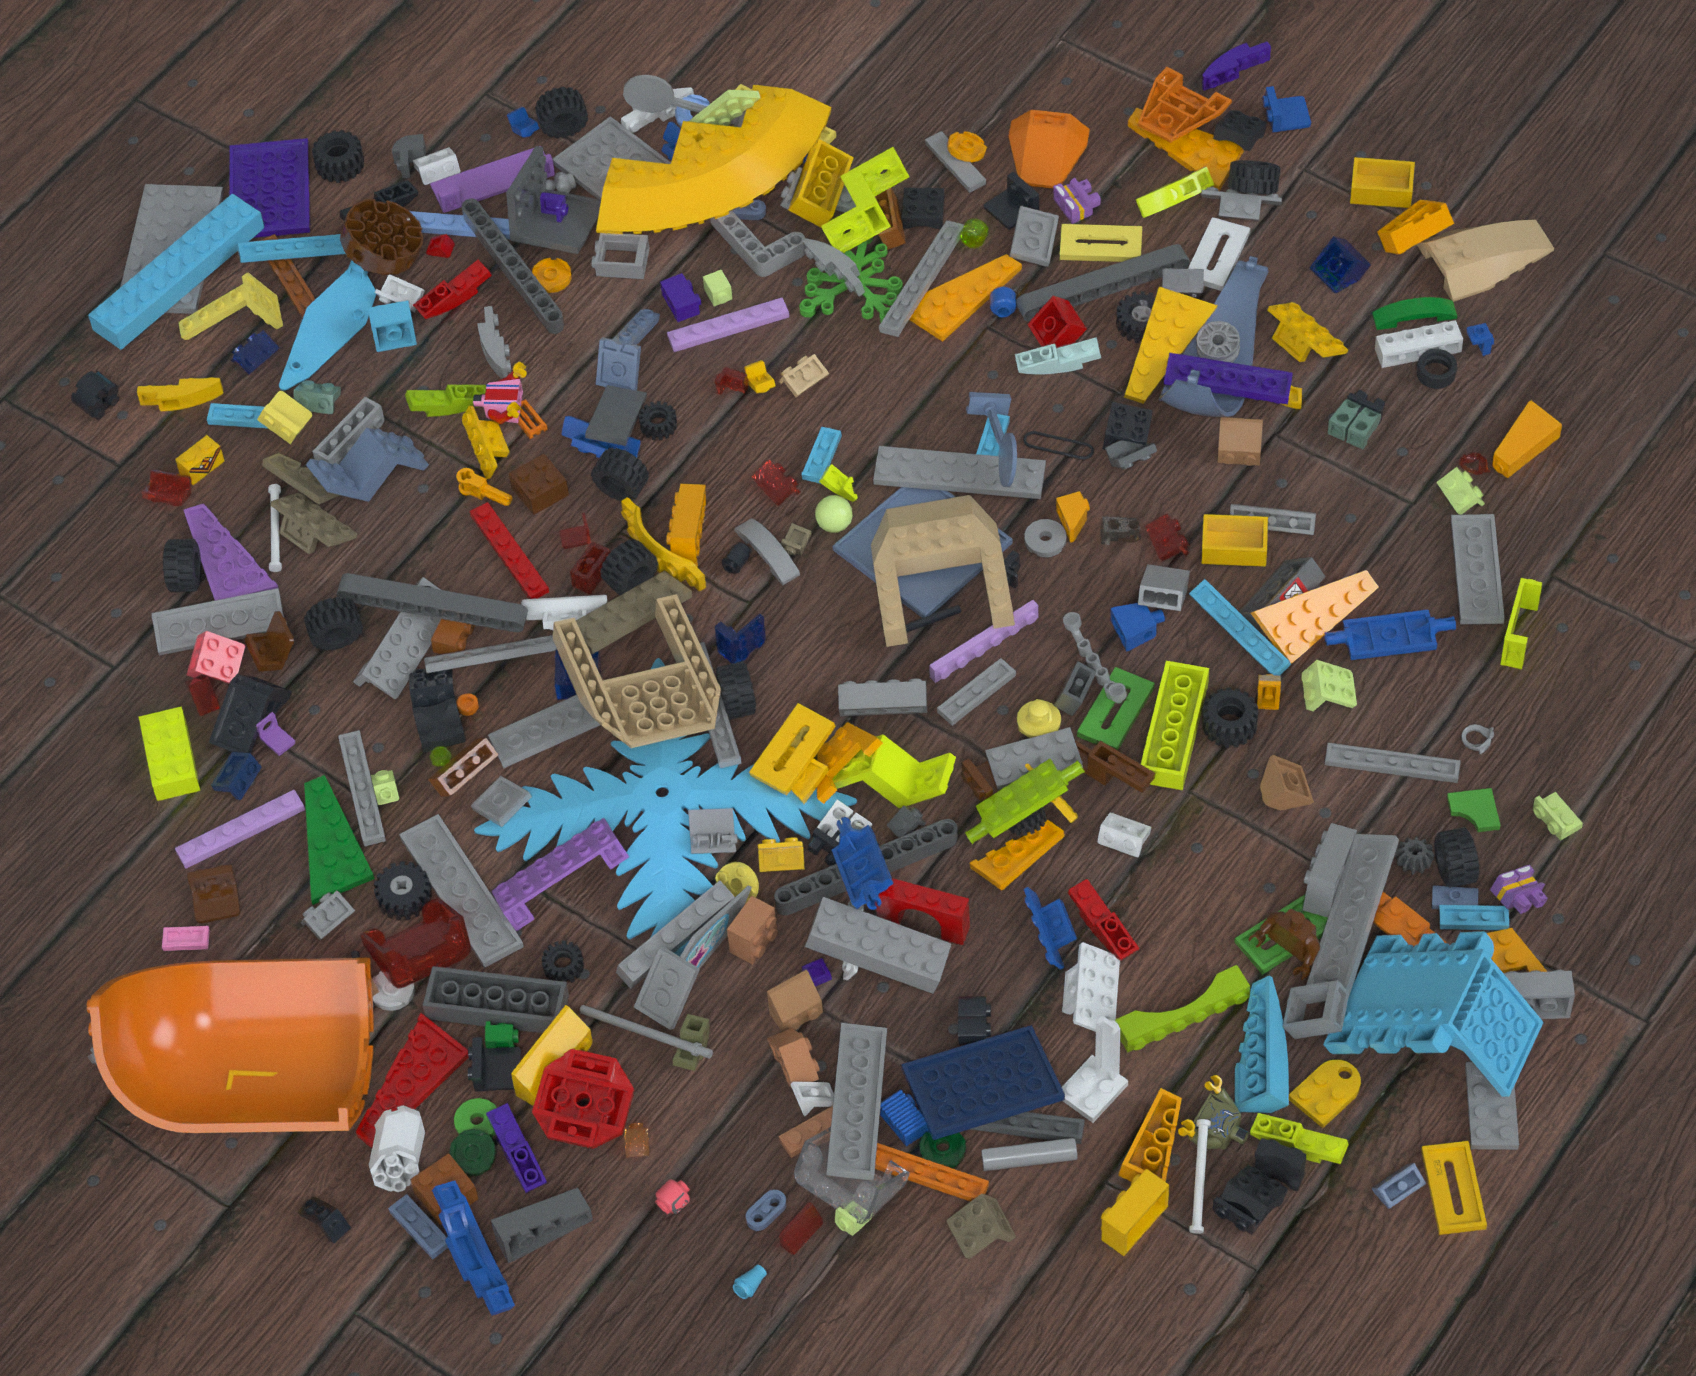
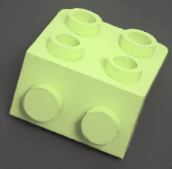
M1316 660L1302 672L1304 699L1307 710H1316L1326 700L1350 708H1354L1357 705L1353 673L1350 670Z

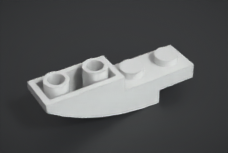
M691 87L673 89L674 97L682 99L688 95H694ZM670 105L669 108L661 112L653 113L633 108L631 113L621 118V124L633 133L648 123L653 122L658 117L664 122L675 116L677 106Z

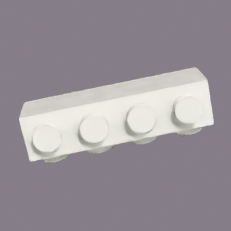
M1456 320L1442 322L1440 324L1376 336L1375 351L1381 367L1385 368L1418 361L1424 352L1431 349H1442L1451 354L1462 352L1463 337Z

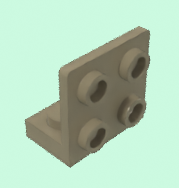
M980 1194L947 1219V1224L967 1259H971L996 1239L1010 1242L1016 1238L996 1198L985 1194Z

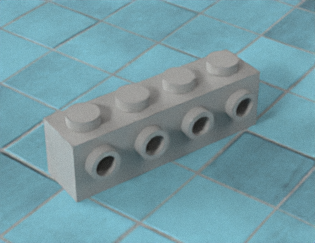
M364 397L313 450L314 459L318 461L324 460L331 464H340L366 428L376 430L383 425L385 420L381 405Z
M910 679L909 682L888 680L887 683H878L871 680L866 681L864 684L848 681L838 685L840 716L927 713L926 681L921 679Z

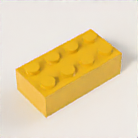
M819 139L808 153L788 210L819 227L828 223L834 215L844 187V182L840 176L849 172L854 157Z

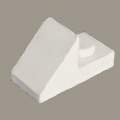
M792 1082L790 1084L804 1117L813 1107L833 1106L834 1093L829 1083Z

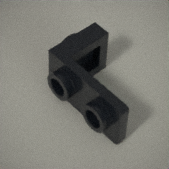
M316 1197L307 1200L303 1207L298 1210V1214L301 1217L317 1224L328 1240L334 1244L351 1229V1226L338 1208Z

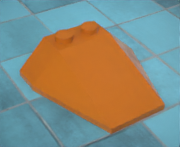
M1166 67L1155 78L1138 121V126L1171 143L1220 116L1229 107L1232 100L1217 92L1207 99L1184 87L1183 75Z

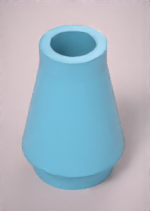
M756 1265L735 1279V1284L733 1285L734 1292L742 1299L752 1297L763 1278L767 1275L765 1269L760 1265Z

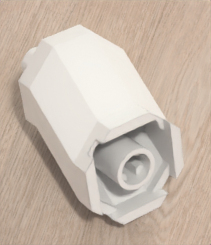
M404 1105L397 1107L398 1110L391 1112V1109L384 1111L375 1124L376 1133L369 1168L374 1185L388 1191L400 1192L405 1190L411 1184L410 1179L420 1172L418 1163L425 1130L419 1111Z

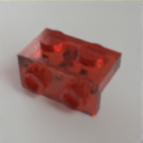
M153 469L150 472V483L142 491V499H148L152 502L169 503L172 506H182L191 495V477Z

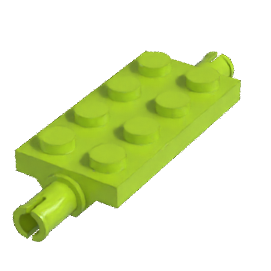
M1051 758L978 804L976 808L982 818L981 823L966 831V836L972 844L988 833L995 838L1068 791V782L1084 773L1085 770L1078 760L1062 771L1057 769Z

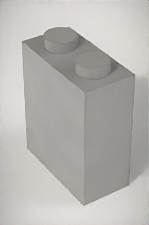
M1147 564L1140 584L1138 605L1181 611L1188 590L1190 571Z

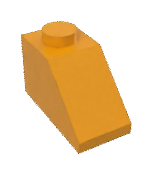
M1080 491L1056 498V512L1070 543L1074 542L1087 521V511L1090 510L1087 499H1083Z
M1272 674L1258 675V709L1279 710L1280 676Z

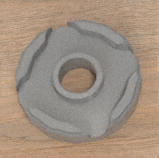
M1040 519L1027 527L1024 533L1025 546L1028 551L1037 554L1039 557L1055 556L1066 545V531L1057 521ZM1043 536H1048L1051 539L1048 541H1043L1040 538Z

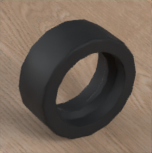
M1431 349L1419 357L1417 377L1423 385L1433 389H1442L1450 386L1455 380L1457 362L1451 353L1442 349ZM1431 363H1440L1445 365L1449 371L1443 375H1435L1426 371L1425 366Z

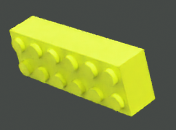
M1166 661L1141 765L1155 773V779L1150 785L1183 790L1208 687L1209 668Z

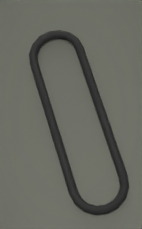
M1030 431L1023 437L1026 446L1038 450L1084 460L1089 459L1094 454L1093 446L1086 442L1037 431ZM1031 434L1059 439L1088 446L1091 449V453L1088 456H1078L1029 444L1026 438Z

